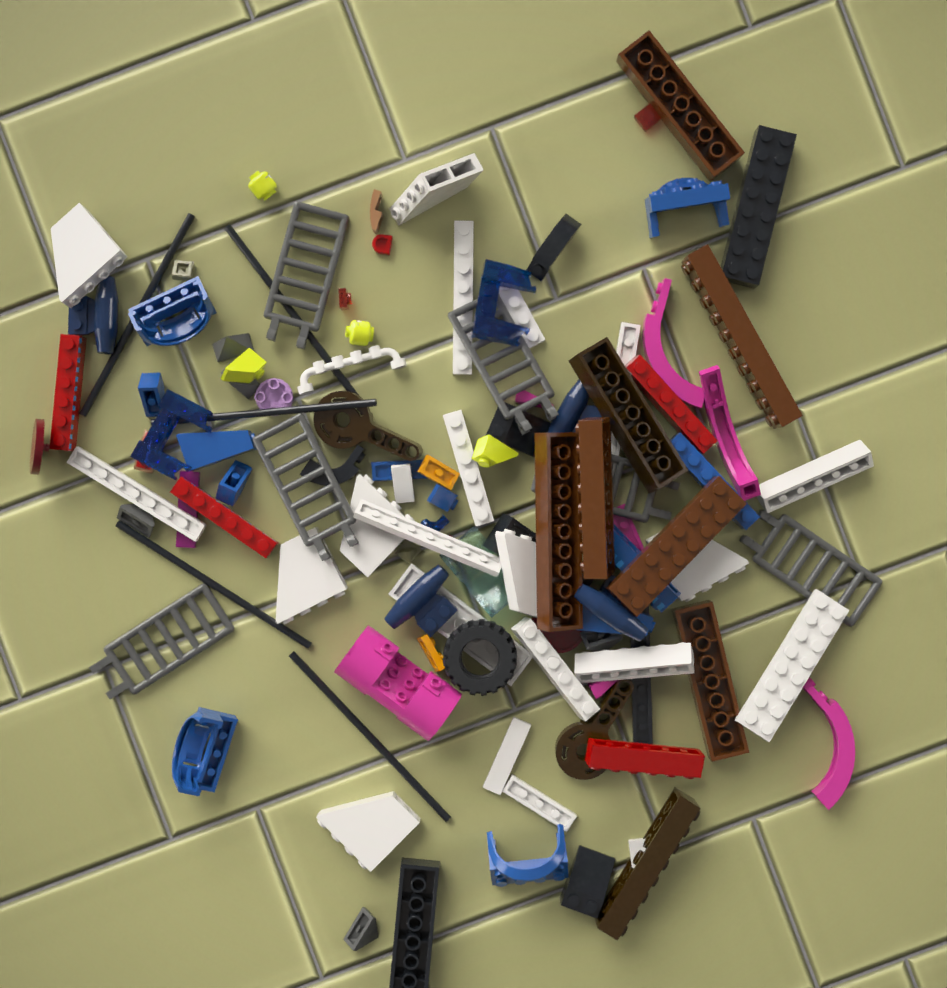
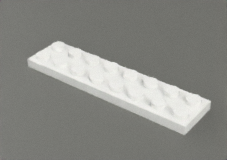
M411 563L389 595L398 600L425 573ZM443 586L436 593L445 596L458 608V611L438 630L447 639L453 630L455 631L462 623L465 624L470 620L476 621L479 619L488 621ZM514 639L513 642L517 651V666L512 679H509L507 682L510 686H512L532 659L526 648ZM473 640L463 649V651L490 671L498 663V651L487 640Z
M814 589L735 721L767 742H770L849 610L824 593Z

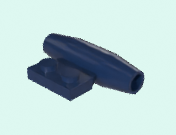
M108 276L98 283L95 300L84 296L77 305L72 308L69 307L68 335L85 336L94 332L97 353L109 355L114 353L118 333L119 304L115 277Z
M579 379L566 394L557 411L559 415L552 420L548 433L576 432L578 420L587 417H602L596 406L587 405L590 396Z
M438 564L421 576L395 602L384 619L388 625L396 629L414 616L417 625L432 637L458 611V608L445 596L436 594L449 577V573Z
M611 575L608 579L604 580L600 588L601 592L584 584L579 587L574 597L591 614L616 631L637 641H641L644 638L648 628L605 589L615 576Z

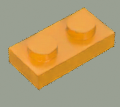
M430 455L425 456L417 471L448 490H452L460 473Z
M428 634L418 637L417 640L434 671L439 672L445 669V666H443V655L437 652L434 639L428 636Z

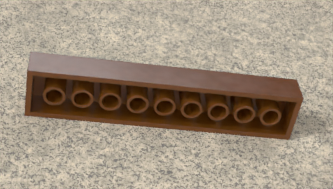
M707 244L687 255L681 262L682 271L686 276L689 275L692 281L690 283L695 293H699L702 307L710 313L709 319L712 325L717 326L720 331L718 333L719 338L723 343L726 342L729 348L727 350L732 360H736L738 364L737 370L742 377L746 378L748 382L746 386L750 393H754L757 400L755 402L758 408L766 414L765 420L769 427H773V429L781 428L802 417L800 409L709 245Z
M576 432L535 433L537 629L547 632L583 629V605L574 597L582 585V573L580 570L582 554L580 553L582 534L579 533L582 515H579L578 511L581 495L578 494L580 475L577 474L580 456L576 452V446L579 444V436L576 435Z

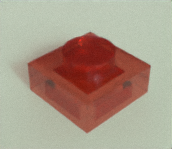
M650 103L634 115V119L645 132L661 120V117Z
M338 288L340 309L349 310V305L352 304V295L348 293L346 288Z

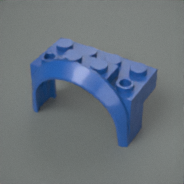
M679 178L664 184L657 191L649 194V197L645 199L649 238L660 236L657 212L704 204H713L719 227L729 225L726 202L730 199L728 183L722 184V181H715L707 184L704 181L698 180V178Z
M198 276L128 309L130 320L146 346H172L186 342L198 335L205 328L212 315L217 313ZM188 308V309H187L185 312H183L182 314H180V315H178V316H176V317H174V318H172V319H169V320H166V321H162L163 319H165V318H167V317H169V316H171V315H173V314H176V313H178V312H180V311H182V310ZM193 308L196 309V311H197V313H198V315H199V317H200L199 319H198V317H197V315H196V313H195V311H194ZM157 326H159L163 336H161Z
M199 707L197 712L187 718L178 734L172 759V777L178 792L194 796H200L201 790L215 793L238 721L236 715ZM209 734H210V738H209V741H208V744H207V747H206V750H205V753H204V757H203V760L201 761L202 754H203V751H204V747H205L206 741H207V739H208V736H209ZM183 762L196 764L197 766L186 765Z
M557 824V848L551 857L505 862L496 851V841L493 839L492 831L487 832L492 886L504 887L507 884L513 883L523 885L533 881L543 883L546 880L562 881L565 878H569L563 825Z

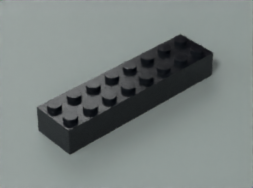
M759 125L754 131L721 263V269L729 283L753 289L760 284L797 134Z
M402 857L389 988H428L440 861Z

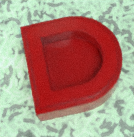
M384 234L375 236L372 241L374 251L381 255L390 256L393 236Z

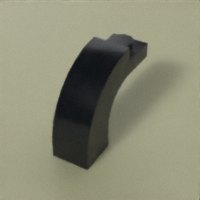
M566 213L538 249L526 271L542 281L582 224Z
M360 445L356 446L343 465L332 469L339 485L351 480L360 472L361 469L355 466V464H360L366 456L364 454L366 449ZM310 459L299 475L304 476L320 468L321 465L314 459ZM325 474L310 481L324 486L330 484Z

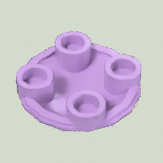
M271 378L259 385L254 398L259 409L292 406L293 392L285 381Z

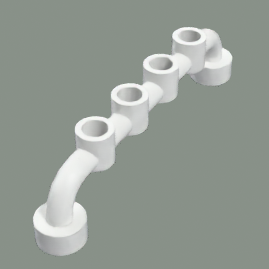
M376 345L368 348V353L362 354L361 350L351 352V357L343 359V356L339 355L332 357V362L327 364L324 363V360L314 362L312 368L302 373L300 378L301 386H298L297 389L299 395L311 393L314 391L312 383H308L310 376L378 359L386 355L391 356L394 360L390 362L392 370L406 367L407 364L405 358H401L396 350L392 348L380 349V346Z

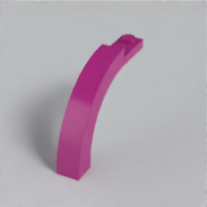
M664 278L662 283L658 282L656 288L658 298L657 301H653L651 307L653 315L647 313L644 317L642 331L644 354L648 364L684 404L701 409L705 399L703 389L689 383L677 374L669 364L662 348L660 327L672 282L671 279Z
M716 365L699 371V376L705 398L706 414L712 434L718 440L716 445L727 473L738 495L744 501L759 496L761 492L758 479L743 453L730 417L720 368Z
M809 677L803 689L825 714L833 734L834 750L830 767L822 781L811 791L829 810L843 795L851 779L855 763V741L851 725L843 709L834 699L828 700L821 690L818 692L814 688L816 684Z

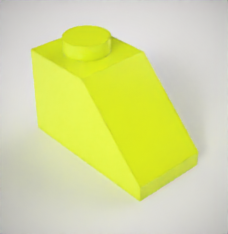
M248 348L225 368L221 380L251 383L255 378L258 380L265 373L264 367L267 362L251 348Z
M487 435L477 440L472 459L480 466L488 468L517 457L518 452L493 436Z

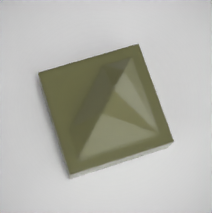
M175 260L172 279L182 281L192 279L195 267L194 261Z
M405 539L395 554L410 565L422 549Z

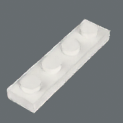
M510 273L492 281L529 349L544 342L545 338Z

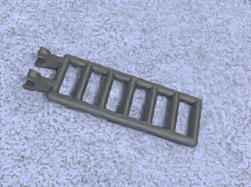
M298 201L294 203L263 315L264 318L271 320L266 335L267 340L275 342L280 323L301 328L296 346L305 350L309 330L319 331L347 230L348 215ZM300 210L341 221L338 232L297 221ZM295 228L336 239L333 250L292 239ZM290 246L331 257L328 268L288 258ZM285 265L325 275L323 287L282 276ZM280 283L321 294L318 305L277 294ZM275 301L316 312L313 323L273 313Z
M493 291L448 313L450 322L504 418L508 420L514 417L522 435L530 432V429H532L522 412L541 404L549 422L559 415L549 400L554 397V391L498 292ZM492 300L499 309L464 327L461 326L457 318ZM500 317H503L508 325L474 343H471L467 336V333ZM510 333L513 334L517 343L483 360L479 358L476 352L477 349ZM520 349L522 350L526 360L490 377L485 368L486 366ZM531 366L536 376L499 393L495 383ZM540 382L545 393L511 410L508 409L504 402L505 399Z
M299 413L253 437V443L305 546L309 547L315 544L321 560L326 561L331 558V555L323 539L342 530L350 547L359 544L350 525L356 522V518L353 517L354 513L304 414ZM298 422L300 423L304 433L266 451L262 443L263 440ZM308 439L313 450L275 469L270 458ZM317 457L321 465L320 468L285 486L283 485L279 475ZM323 474L326 475L330 483L329 485L292 503L288 492ZM334 491L339 500L338 502L303 520L300 519L296 511L297 509ZM343 508L347 519L309 537L305 529L306 526Z
M612 454V462L617 463L612 480L614 504L624 466L633 467L628 458ZM634 471L624 509L613 507V514L642 523H647L650 515L670 520L672 512L652 507L656 491L648 493L642 514L631 512L640 482L639 476ZM534 475L533 482H532V486H531V491L534 492V493H535V475ZM672 481L664 487L678 490L680 483Z
M760 509L757 514L760 516V519L773 526L772 530L761 545L747 535H742L739 541L756 552L752 558L756 564L806 598H810L812 592L809 589L832 555L842 562L821 591L828 596L848 566L857 571V574L837 603L844 606L864 577L873 582L850 618L846 616L843 620V623L847 626H854L882 585V579L788 515L782 514L777 520L765 510ZM786 523L795 530L770 564L762 559V557ZM802 534L810 539V541L786 575L777 568ZM818 545L826 550V552L802 586L793 579L815 546Z
M203 583L106 645L104 652L107 656L89 668L94 674L110 663L113 664L123 682L106 693L109 699L114 698L127 688L131 694L135 695L232 633L234 626L209 587ZM201 593H204L225 626L218 633L214 632L193 599ZM186 603L209 637V639L199 644L177 610ZM170 613L193 647V649L185 654L182 653L161 620ZM154 623L177 658L168 665L145 630ZM137 634H139L161 668L153 675L150 674L129 641ZM120 645L124 646L145 679L136 686L113 651Z

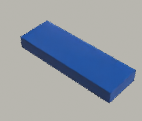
M423 460L371 462L373 481L393 480L391 465L400 464L411 465L412 479L428 478L417 472Z

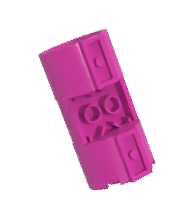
M368 625L339 663L334 673L364 695L368 694L395 714L399 721L429 741L448 718L460 700L462 693L434 672L430 671L427 674L420 667L397 652L400 647Z

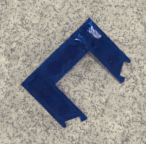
M485 260L474 316L472 338L517 347L520 345L518 339L523 333L527 335L530 332V328L495 319L500 286L536 293V286H532L529 276L532 275L531 272L501 262Z
M167 389L159 404L161 410L143 441L139 440L130 457L177 480V477L174 475L182 468L188 472L192 467L162 452L166 442L180 418L211 433L212 427L206 426L207 415H213V412Z

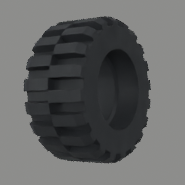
M479 619L476 621L470 620L465 624L462 623L455 631L453 630L445 644L443 652L445 673L447 677H450L451 683L454 686L457 685L462 692H470V695L481 694V696H486L487 693L492 692L494 694L498 692L499 688H504L509 679H512L517 666L516 646L510 633L503 626H499L491 620ZM476 639H484L496 647L499 656L498 663L490 673L476 675L465 668L462 662V652L469 642Z

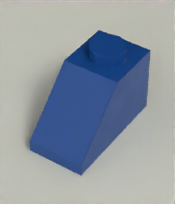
M161 372L141 373L138 391L146 417L165 416V387Z
M235 460L220 481L215 499L233 507L240 497L253 468Z
M439 484L435 485L427 499L428 502L446 512L449 509L454 510L459 500L456 499L458 495Z

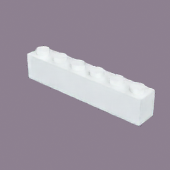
M462 410L445 414L443 418L475 526L493 522V515L478 464L472 459L474 451Z
M861 440L853 442L759 484L761 495L757 496V499L765 511L770 513L873 467L871 451Z
M524 617L511 628L512 632L580 719L587 721L600 710L549 641L537 629L531 618Z
M680 642L672 645L660 644L658 646H640L638 648H621L619 650H601L598 652L585 651L575 654L574 674L580 683L694 673V653L691 643Z

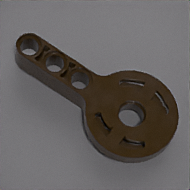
M336 391L323 397L318 404L364 399L350 391ZM369 407L314 412L315 430L320 439L331 447L346 449L367 441L408 461H414L422 456L423 449L419 443L376 424ZM341 412L349 415L350 422L346 427L338 424L337 417ZM376 430L382 434L380 441L374 437ZM393 438L399 441L397 449L391 444ZM410 447L416 449L417 454L415 457L409 454L408 450Z
M631 679L617 680L606 691L598 704L600 708L598 712L587 721L580 720V722L567 726L559 734L555 744V756L558 765L568 776L579 780H589L598 777L607 770L601 769L598 771L589 768L585 761L586 755H579L576 750L581 744H588L589 738L611 740L608 731L634 690ZM622 682H628L625 688H619V685ZM612 698H618L615 704H609V701ZM602 714L608 715L605 720L599 719Z

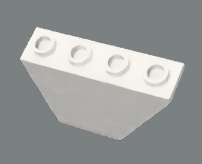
M475 153L419 174L389 209L398 226L467 188L484 170Z
M80 203L51 228L59 299L62 303L72 308L87 293L93 291L99 282L106 279L109 273L122 265L128 256L93 215Z
M359 474L357 476L350 504L353 513H355L362 499L415 521L409 514L404 515L400 511L402 508L394 500L390 502L386 498L388 494L380 487L376 489L372 485L374 481L367 474L364 476ZM356 519V522L350 525L359 544L350 547L343 534L340 552L365 576L369 577L404 538Z
M318 527L307 531L309 537L320 533ZM300 535L281 544L276 608L277 624L280 622L287 624L294 620V615L300 613L302 616L311 611L310 607L316 604L320 607L328 603V598L334 596L336 599L345 594L344 590L348 586L332 555L330 559L322 561L315 544L309 547L305 546Z
M504 529V532L496 531L495 537L509 609L537 618L536 542L531 541L532 538L529 536H515L516 532Z
M657 534L646 539V543L649 544ZM711 540L671 583L681 593L678 599L688 602L695 598V594L699 591H702V593L712 588V584L715 582L721 583L727 580L729 574L733 572L737 574L745 570V565L749 564L747 559Z
M394 791L323 809L316 817L319 825L324 829L327 828L331 832L333 839L341 842L345 846L346 852L351 856L354 855L358 859L360 866L368 869L370 872L420 823V817Z

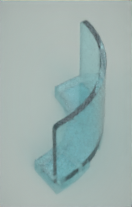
M472 527L458 539L494 554L483 546L486 538L476 527ZM439 555L457 578L465 584L469 592L491 618L508 605L502 568L498 576L495 577L445 555Z

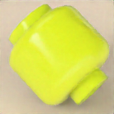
M257 171L249 177L251 181L248 184V188L257 199H264L265 201L277 192L275 190L277 184L268 172L265 171L260 174Z
M353 320L350 326H346L345 337L349 338L351 345L367 346L369 342L373 341L374 327H371L368 321Z

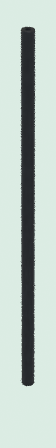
M187 214L140 303L151 299L195 218L194 215ZM131 320L79 413L84 417L88 415L134 330Z
M230 224L224 228L268 288L271 289L273 280ZM278 289L277 294L283 295L282 292ZM280 303L291 318L302 320L291 305ZM309 330L308 341L326 364L332 362L329 354ZM340 369L331 370L346 391L359 395Z
M365 399L151 419V426L377 406V400Z
M119 520L115 525L121 531L305 648L309 649L312 642L282 623L277 624L276 619L122 521Z
M293 651L289 655L293 662L436 813L447 822L451 816L298 654Z

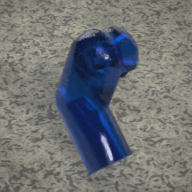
M443 515L436 522L424 519L420 524L440 531L450 521Z

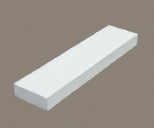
M513 717L483 784V788L501 795L531 724Z
M513 774L502 792L556 826L557 824L563 825L566 832L577 817V814Z

